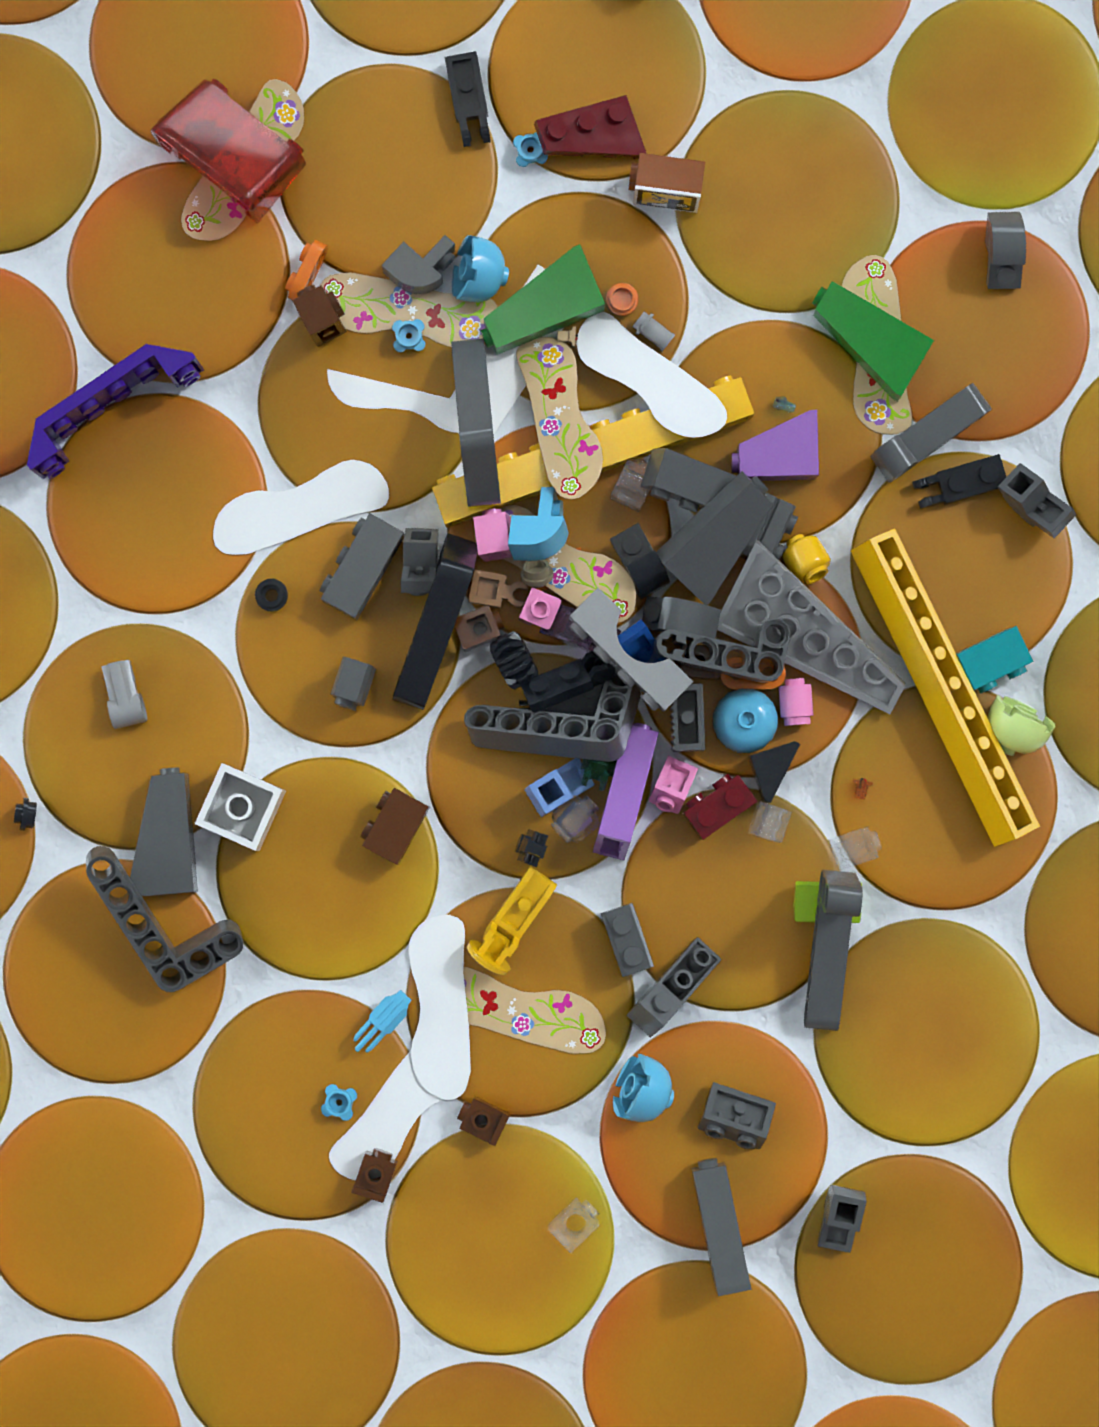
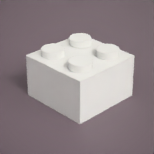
M221 763L195 824L252 850L260 851L286 790Z

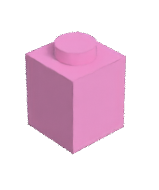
M501 509L485 510L482 512V516L473 517L478 556L485 562L512 557L508 546L511 517L505 511L502 512Z

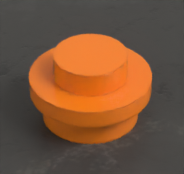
M627 283L613 285L606 295L608 309L618 316L631 314L638 305V294L635 288Z

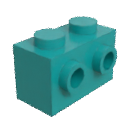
M1017 626L1010 627L956 653L973 690L978 689L980 694L998 686L996 680L1005 675L1010 680L1027 672L1025 666L1034 662Z

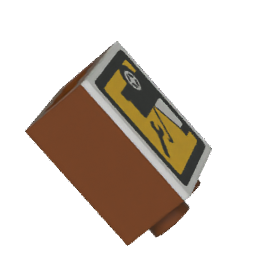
M640 153L639 162H632L628 190L635 191L633 204L697 213L701 198L705 161Z

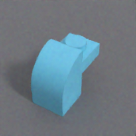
M541 487L538 516L512 515L508 546L513 560H543L556 554L566 543L569 531L563 516V501L558 500L553 487Z

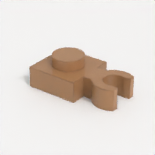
M474 569L468 602L501 609L502 600L504 599L508 600L512 606L522 608L525 602L516 600L513 595L518 589L528 590V585L523 582L505 585L507 575Z

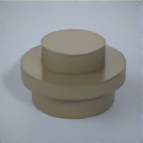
M544 559L538 561L528 560L524 563L520 573L521 581L533 588L545 586L554 577L552 567Z

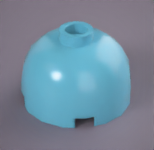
M467 235L457 252V255L463 257L460 265H454L452 294L457 297L456 299L463 301H487L498 292L500 286L506 285L509 268L505 266L504 256L496 244L484 238Z
M738 689L728 692L717 703L713 712V729L717 738L726 748L737 753H752L763 749L773 739L778 728V714L774 703L764 693L755 689Z
M638 1054V1058L631 1056L622 1067L615 1086H622L619 1098L613 1096V1109L617 1117L635 1122L652 1121L661 1115L665 1109L671 1106L674 1099L672 1081L667 1069L659 1061L643 1054Z

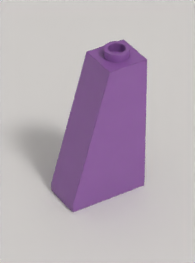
M641 723L632 725L625 752L616 762L593 853L625 860L659 732L653 731L648 725Z

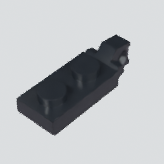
M528 829L527 835L521 834L515 852L519 853L517 860L537 867L540 858L543 859L548 847L545 845L548 836Z

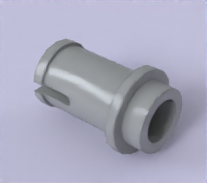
M644 311L632 326L637 330L635 334L639 335L641 333L663 352L675 334H672L652 318L654 316L653 313L649 315Z

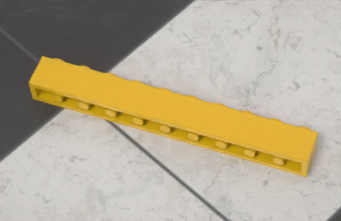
M731 375L714 381V387L708 388L719 398L727 411L726 423L720 430L753 418L754 411L741 377L733 380ZM639 408L623 413L621 415L622 419L610 423L609 419L590 426L602 448L603 463L601 473L650 456L652 449H670L700 438L676 434L663 427L654 418L651 410L640 412ZM539 443L529 447V453L517 456V453L513 452L498 458L497 471L501 504L468 507L464 476L456 478L455 474L438 479L436 481L438 485L433 486L432 490L446 528L473 519V517L482 516V512L485 510L500 509L538 496L541 493V487H553L548 480Z
M895 528L869 539L851 550L853 558L994 847L1015 840L1040 827Z

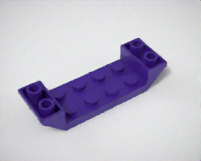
M145 344L36 418L27 466L42 479L56 477L65 470L64 465L70 461L57 443V438L65 439L71 436L78 429L76 425L85 419L91 421L99 417L105 411L104 407L113 400L115 402L124 400L132 393L131 388L140 382L146 384L159 375L158 370L161 368L164 369L177 388L181 385L188 387L195 383L201 377L199 373L204 371V368L192 352Z

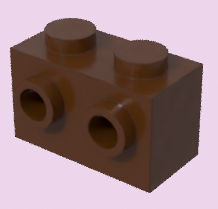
M311 285L297 293L298 298L292 300L307 331L318 347L347 332L340 319L345 313L333 291L326 293L322 285L317 288L315 285Z
M393 788L391 793L388 791L384 792L376 807L381 810L375 822L372 820L368 821L360 837L365 839L363 847L399 865L430 807Z

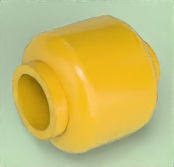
M798 534L787 541V548L783 552L782 561L787 569L801 582L813 584L827 575L829 571L827 568L830 565L831 558L816 536L804 537L803 534Z

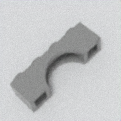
M597 588L569 616V619L573 622L569 626L570 629L581 640L588 637L596 645L593 649L595 654L606 664L612 661L620 669L617 675L630 688L635 684L644 693L640 698L653 711L659 708L664 712L693 681L670 658L657 663H644L630 657L621 647L617 636V623L621 610Z

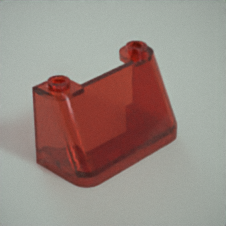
M213 78L210 82L204 79L160 118L150 132L160 147L169 154L173 151L178 159L181 160L182 158L226 193L231 201L245 209L244 213L258 224L305 167L306 161L302 156L304 150L290 138L287 142L226 95L228 89L218 80Z

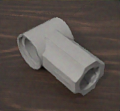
M117 661L101 666L109 696L107 706L113 728L119 729L146 722L147 712L142 695L137 690L131 661Z

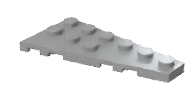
M756 540L721 610L717 630L753 647L758 628L769 620L780 619L790 629L786 664L891 714L906 683L759 540ZM769 626L766 630L767 640L777 644L781 639L780 630L774 626Z

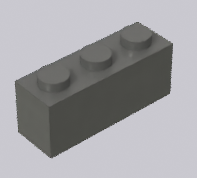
M657 448L652 449L641 487L651 490L650 496L664 501H669L672 498L680 501L679 507L697 512L698 509H702L730 483L736 475L670 449Z
M371 513L368 514L366 520L362 517L359 519L352 532V535L356 536L350 548L347 546L343 547L336 560V563L339 564L334 576L328 574L319 590L323 593L321 597L323 602L355 620L359 619L404 540L405 535L403 531Z

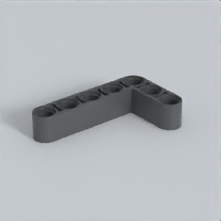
M484 338L453 341L451 345L467 504L468 507L501 504Z
M615 666V677L605 681L595 716L546 711L532 713L531 710L476 705L467 710L464 715V722L470 739L476 747L610 762L618 760L625 752L640 701V689L635 684L630 688L617 675L620 669Z
M105 846L94 847L88 852L86 856V873L90 882L156 984L166 992L180 990L241 953L244 943L241 929L232 920L219 921L174 947L114 852ZM99 860H105L110 864L103 871H98L92 867ZM117 887L127 890V893L120 898L110 894ZM134 914H139L145 918L139 924H132L127 921ZM226 934H231L236 937L235 940L229 944H224L219 941L220 938ZM157 941L161 944V947L155 951H150L145 948V945L148 942ZM197 951L207 953V956L202 960L191 958V955ZM167 968L178 970V973L172 977H166L162 974Z
M823 869L821 871L804 1012V1028L838 1031L852 916H860L863 897L861 883L856 873Z

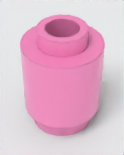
M804 678L785 679V686L778 687L780 716L784 718V726L811 724L810 716H813L811 684H805Z

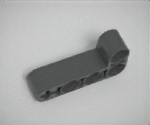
M971 383L903 433L888 440L875 450L870 457L888 482L891 483L985 416L992 408L975 384Z
M780 619L769 620L758 628L753 647L676 629H668L655 638L653 650L655 655L662 660L670 658L677 664L767 683L777 679L782 674L790 641V629ZM769 626H774L780 630L781 639L777 644L769 642L766 638V630ZM669 637L673 638V644L679 646L685 645L686 640L690 641L686 650L674 649L670 653H667V647L662 645V642L668 640ZM697 644H704L709 648L710 656L707 661H700L695 657L694 648ZM730 651L738 652L741 655L742 664L738 669H733L727 664L726 656ZM762 658L771 660L774 665V671L770 676L763 675L759 670V662Z

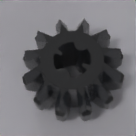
M517 632L505 633L490 644L492 657L510 688L515 690L521 687L520 683L538 676V668L522 637Z

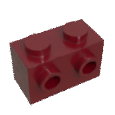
M726 774L712 784L715 791L704 797L702 793H699L685 803L688 810L682 814L701 840H704L758 802L739 775L731 778L729 774Z

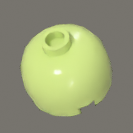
M997 695L990 707L987 718L1004 753L1014 756L1015 752L1027 754L1042 748L1055 729V723L1047 716H1045L1042 722L1036 715V709L1007 696H1004L1002 700L1000 695Z

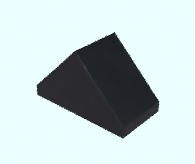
M795 741L748 756L762 801L768 804L772 802L800 746L799 743Z

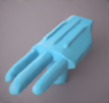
M402 990L394 995L386 996L371 1012L369 1020L355 1034L354 1042L372 1024L374 1025L355 1047V1051L359 1052L375 1033L380 1030V1034L365 1049V1052H370L384 1036L390 1034L407 1016V1009L412 999Z

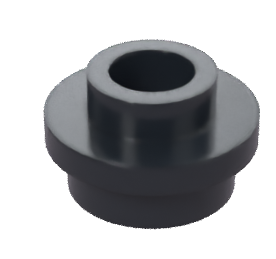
M266 579L257 586L255 599L262 609L274 612L285 606L288 600V591L281 581ZM269 590L277 591L278 597L275 601H268L266 599V594Z
M23 798V803H16L14 823L20 824L21 831H25V828H34L37 802H29V798Z

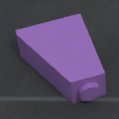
M809 410L740 443L737 453L731 454L732 473L739 474L743 471L750 479L756 475L761 481L816 480L819 476L817 410Z

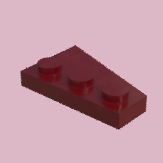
M627 95L541 118L534 123L544 155L583 156L585 154L604 155V158L626 156L639 159L640 153L647 154Z

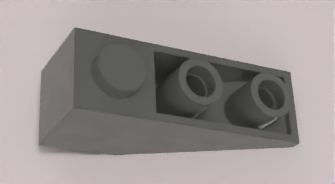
M697 937L628 1012L627 1016L651 1038L668 1023L722 959Z

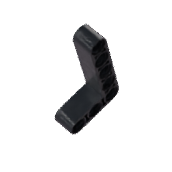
M447 533L439 556L435 578L392 700L424 710L473 575L478 551L476 542Z

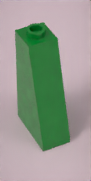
M579 244L570 249L484 318L485 328L480 331L487 348L493 346L496 355L605 311V302L581 245Z
M833 281L828 289L821 287L812 302L813 305L817 306L813 316L893 400L898 402L934 340Z

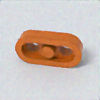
M314 240L312 244L306 243L299 258L302 264L297 273L292 272L285 286V290L289 291L288 299L294 300L298 298L297 293L313 284L328 251L327 244L318 240Z
M732 657L726 660L731 668L738 669L742 664L741 657ZM767 658L760 660L759 670L761 673L765 668H771L774 671V665L771 660ZM784 666L782 674L777 679L767 683L743 678L733 680L729 675L721 674L720 680L730 690H773L783 683L786 669Z

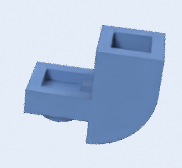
M575 758L530 784L524 791L540 817H543L595 784L580 759Z

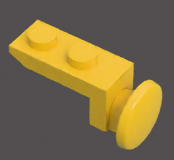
M530 866L487 926L483 936L484 942L470 940L467 950L473 959L493 973L507 974L511 968L505 958L507 956L511 957L515 952L519 940L548 901L557 884Z

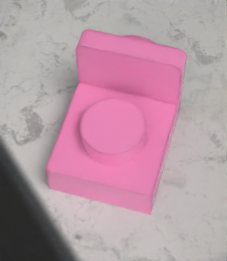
M531 588L519 616V621L530 626L534 624L549 630L558 612L561 600Z
M668 755L649 802L655 804L662 811L678 814L698 768Z

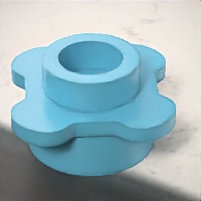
M537 132L524 136L518 135L514 138L513 145L517 148L518 152L516 162L519 166L526 167L529 163L535 162L544 164L547 161L548 155L543 153ZM532 147L534 150L533 152H528L527 149Z
M419 319L404 322L397 320L392 326L396 336V341L393 344L394 349L400 353L406 349L422 351L426 345L422 339L424 323ZM407 333L412 334L410 339L406 338Z
M335 1084L327 1086L325 1089L327 1095L325 1104L321 1106L322 1114L326 1117L331 1115L341 1117L344 1121L351 1119L353 1116L352 1105L353 1101L357 1099V1092L353 1088L347 1090L340 1089ZM338 1099L342 1100V1105L340 1106L336 1104Z

